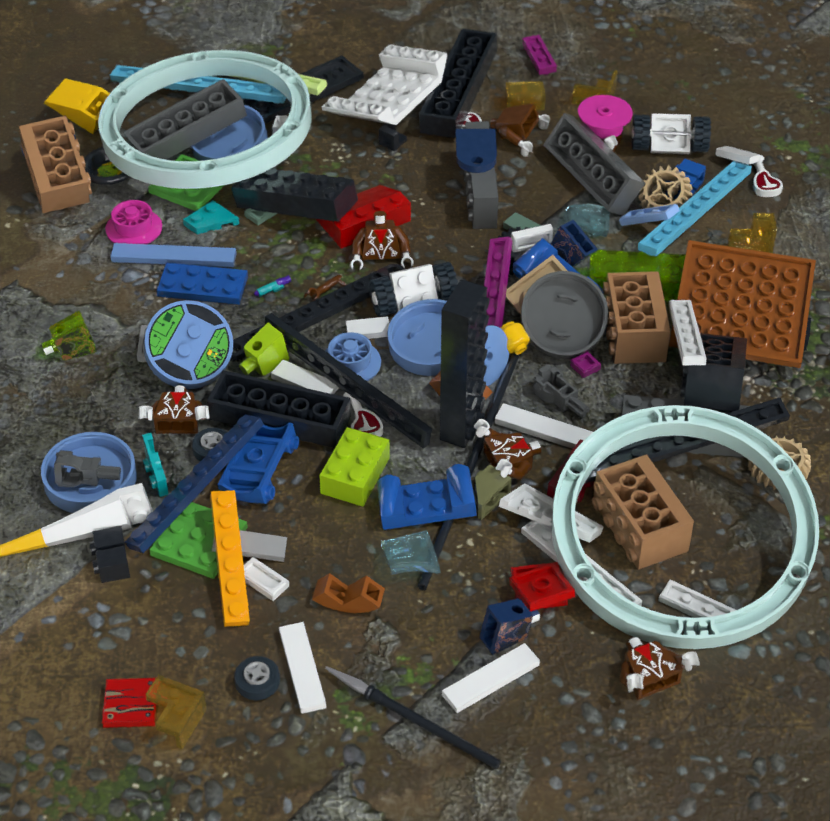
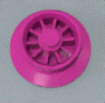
M611 95L589 97L582 101L578 107L579 118L600 139H605L611 135L619 136L623 131V126L630 122L633 114L631 106L626 101Z
M128 200L119 203L113 208L105 231L108 239L113 243L149 244L160 235L162 221L157 214L152 212L151 207L146 202Z

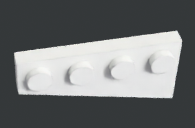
M527 484L521 485L501 498L499 507L552 527L553 498ZM575 511L577 534L581 540L591 542L601 535L604 526Z

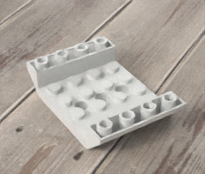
M388 45L379 54L383 68L369 79L349 99L337 96L329 98L322 106V110L341 116L397 125L442 82L447 54L436 50L431 51L421 48Z

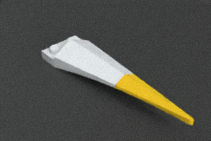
M143 484L119 488L67 517L27 535L1 544L0 557L93 537V531L118 526L122 527V531L132 529V525L143 523L147 516L153 512Z

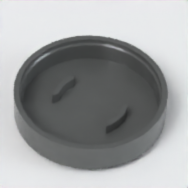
M557 271L539 278L528 289L523 299L520 320L530 337L529 343L535 349L552 358L571 359L589 352L599 342L607 325L608 306L602 291L592 280L576 272Z

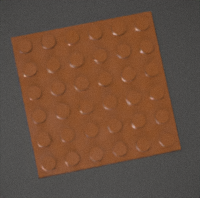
M688 240L677 300H690L692 302L700 333L747 338V360L801 368L816 260ZM672 325L669 347L678 348Z

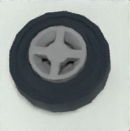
M207 428L196 434L192 441V451L196 459L201 462L209 450L214 448L227 432L220 428Z
M254 656L245 659L238 665L234 675V682L237 691L243 697L249 700H262L276 692L280 683V673L278 666L271 659Z

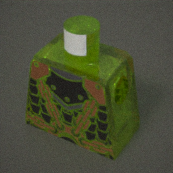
M80 310L51 325L49 330L52 339L41 343L46 355L59 351L62 360L65 361L97 352Z

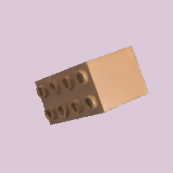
M66 115L19 126L22 150L42 213L89 203V194H92L90 175L88 172H85V160L83 155L80 156L79 142L73 135L75 134L72 122L68 123Z
M659 272L607 273V282H603V294L608 306L606 338L610 340L609 355H613L614 364L666 362L671 331Z
M647 454L596 472L594 497L592 498L593 507L601 513L605 525L613 531L616 542L623 546L628 560L633 562L638 570L689 551L694 520Z

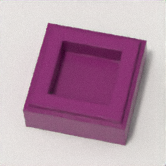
M589 352L570 361V366L583 378L601 370V364Z

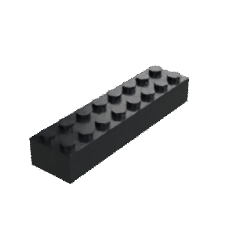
M461 29L446 59L442 82L428 95L419 113L420 133L456 138V129L462 128L497 53V33Z
M461 279L442 308L440 440L465 448L468 441H472L475 436L476 429L474 425L479 419L484 420L485 417L482 409L485 404L483 392L486 387L484 376L487 366L484 365V361L487 356L485 344L488 339L486 326L489 320L486 310L490 299L487 298V287Z

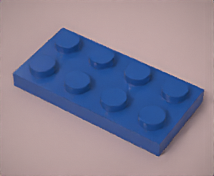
M166 262L157 288V296L240 305L248 278V270Z

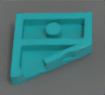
M215 201L209 202L183 219L184 226L195 234L222 229L221 225L233 223V226L239 224V217Z
M152 433L144 434L142 437L146 459L142 461L146 473H151L149 476L152 489H157L160 497L168 495L166 477L158 452H155Z

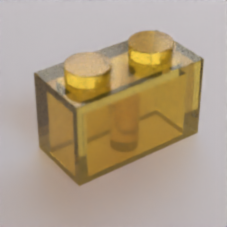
M543 81L506 83V107L534 103L536 110H544L545 90Z

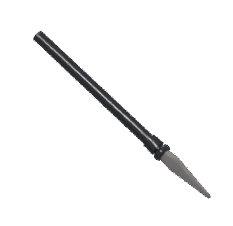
M325 667L326 670L353 690L363 694L365 699H370L379 705H383L496 770L501 764L500 759L391 699L385 693L375 688V686H368L357 678L330 667Z

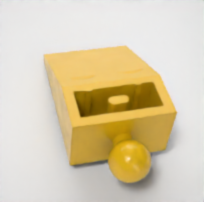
M65 78L45 100L44 104L61 115H66L69 120L93 134L99 128V111H101L102 105L110 93L101 87Z

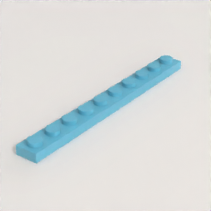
M117 65L110 74L111 81L121 83L143 68ZM209 76L192 78L163 87L171 90L199 92L224 79L242 99L284 103L286 100L284 94L265 83Z
M733 161L679 208L680 211L669 220H664L638 243V250L650 256L656 257L744 180L751 173L752 166Z

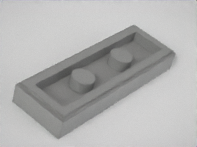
M240 530L242 556L284 562L287 537ZM215 537L212 548L213 552H216Z

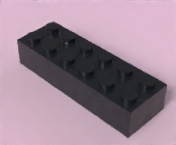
M275 168L236 182L231 187L237 208H250L257 211L339 222L358 201L354 179L299 173L291 170L283 171Z
M225 370L222 371L207 400L209 420L236 425L237 421L246 414L259 417L263 424L269 427H282L287 423H293L299 440L333 448L337 446L351 417L350 398Z

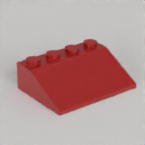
M378 185L358 193V201L339 222L316 219L342 249L353 244L354 237L361 228H364L366 221H374V212L376 211L386 212V220H394L395 226L411 221V202L401 191Z

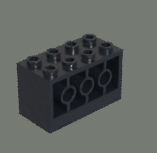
M700 333L706 355V365H684L680 397H685L684 405L737 411L740 408L747 338Z

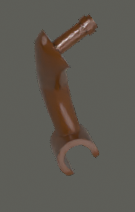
M337 275L318 288H309L303 297L305 298L307 295H310L312 301H315L321 294L330 290L337 283L343 287L348 284L341 280L342 275Z

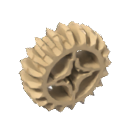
M669 165L666 170H663L660 166L658 172L652 169L651 176L649 174L645 175L646 180H643L645 185L639 192L638 198L639 201H642L640 203L642 208L665 206L659 203H667L666 205L677 204L678 208H680L689 200L688 198L693 196L691 192L693 188L689 184V177H685L686 175L683 171L679 173L678 168L671 170ZM657 184V189L652 192V195H650L651 190ZM662 188L668 192L669 198L666 194H663ZM679 190H681L678 198L675 201H673V197L676 194H678Z
M774 435L772 440L782 447L793 459L805 479H807L811 470V456L808 455L807 449L802 448V443H795L794 438L788 440L785 435L783 438H778ZM749 460L748 470L751 471V477H756L757 483L764 482L765 487L772 486L775 490V485L766 474Z

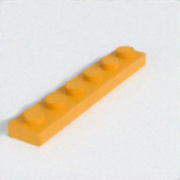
M235 490L211 491L210 499L224 627L249 625L250 618Z

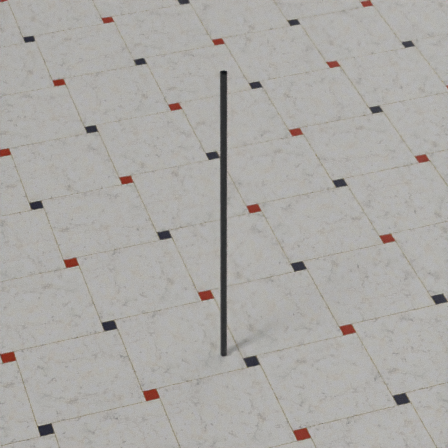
M512 353L497 387L485 417V421L489 423L490 428L520 354ZM484 436L477 437L466 464L469 467L471 476L484 446ZM454 519L443 521L417 585L420 590H426Z

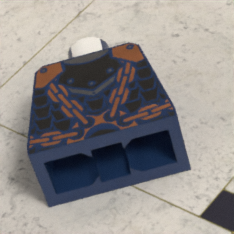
M574 219L561 225L550 243L558 250V255L572 267L577 266L598 250Z
M520 599L487 606L479 638L491 654L494 655L525 640L531 623L539 621L538 610L530 612Z

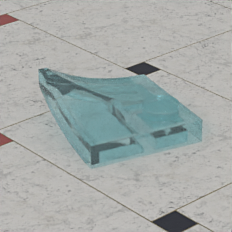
M578 204L567 207L568 222L574 219L583 231L596 236L607 237L610 212L603 206Z
M427 530L381 541L382 550L391 574L415 571L441 573Z

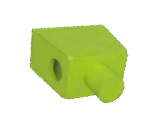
M267 323L244 345L243 349L247 359L239 364V368L245 375L255 370L261 376H265L273 371L282 360H290L283 334Z

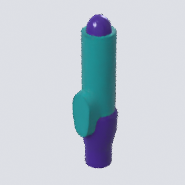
M288 275L278 278L256 289L254 295L260 297L271 291L278 292L287 283L291 282V277Z

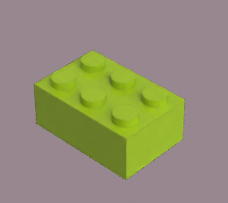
M347 427L319 475L321 494L364 507L390 459V440Z

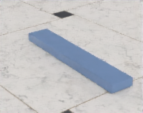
M114 243L111 262L166 264L167 262L198 266L234 267L237 253L236 248Z

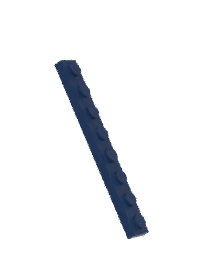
M246 414L241 417L237 424L223 436L221 441L209 450L204 459L194 466L186 478L181 480L178 486L163 499L162 503L147 516V519L131 533V536L125 541L128 548L144 553L264 425L259 417Z

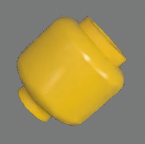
M511 321L501 327L508 338L507 349L509 354L515 353L519 355L527 350L526 346L530 341V337L522 324Z

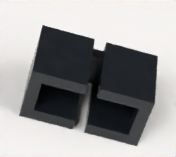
M118 526L93 531L94 541L89 543L92 556L96 555L97 557L96 560H92L94 573L100 574L101 583L130 578L122 527Z

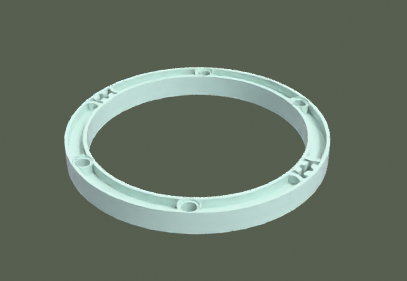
M212 50L171 57L149 65L129 76L106 98L99 113L98 124L107 157L123 173L139 181L156 186L198 189L239 182L278 165L302 144L310 129L312 115L307 86L292 68L280 61L260 54L244 51ZM227 75L255 79L279 90L292 105L288 118L271 137L248 150L218 159L205 161L160 159L134 149L120 135V128L124 118L143 98L163 87L192 78Z
M672 405L641 409L618 417L598 428L576 448L567 461L556 487L552 510V537L556 556L566 579L575 589L576 594L607 623L628 635L638 637L646 642L657 641L662 646L672 648L705 649L730 645L745 640L775 623L788 611L803 590L814 564L819 541V521L815 500L805 477L793 459L769 436L754 426L722 412L693 406ZM689 436L706 439L726 446L740 453L760 468L772 481L784 500L790 516L793 536L789 565L782 577L766 594L753 603L727 614L701 618L677 617L655 612L637 605L615 591L600 577L587 559L580 544L575 522V505L578 495L591 472L617 450L634 442L653 437ZM792 574H797L801 578H796ZM578 577H586L588 580L582 581Z

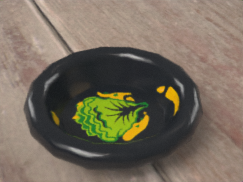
M103 146L91 151L84 158L85 172L89 173L92 183L113 185L130 178L129 175L123 173L109 160Z

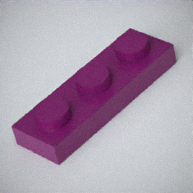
M540 35L523 37L522 44L538 74L557 72V65Z

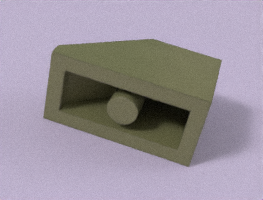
M490 464L483 471L480 470L474 478L477 517L480 520L486 517L500 503L501 498L511 492L512 478L509 476L502 477L500 475L501 471L496 470Z

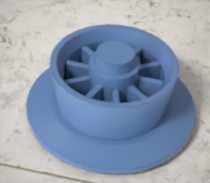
M493 325L486 326L488 339L485 344L487 356L484 365L487 366L484 381L487 386L500 378L509 358V351L507 349L508 338L501 328Z
M354 332L339 334L330 341L328 348L325 350V352L366 381L376 376L380 370V354L372 346L370 340L362 334Z

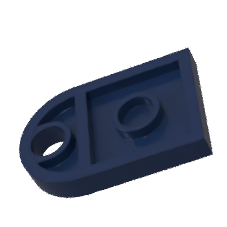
M456 129V160L459 167L472 173H482L492 169L497 159L495 129Z

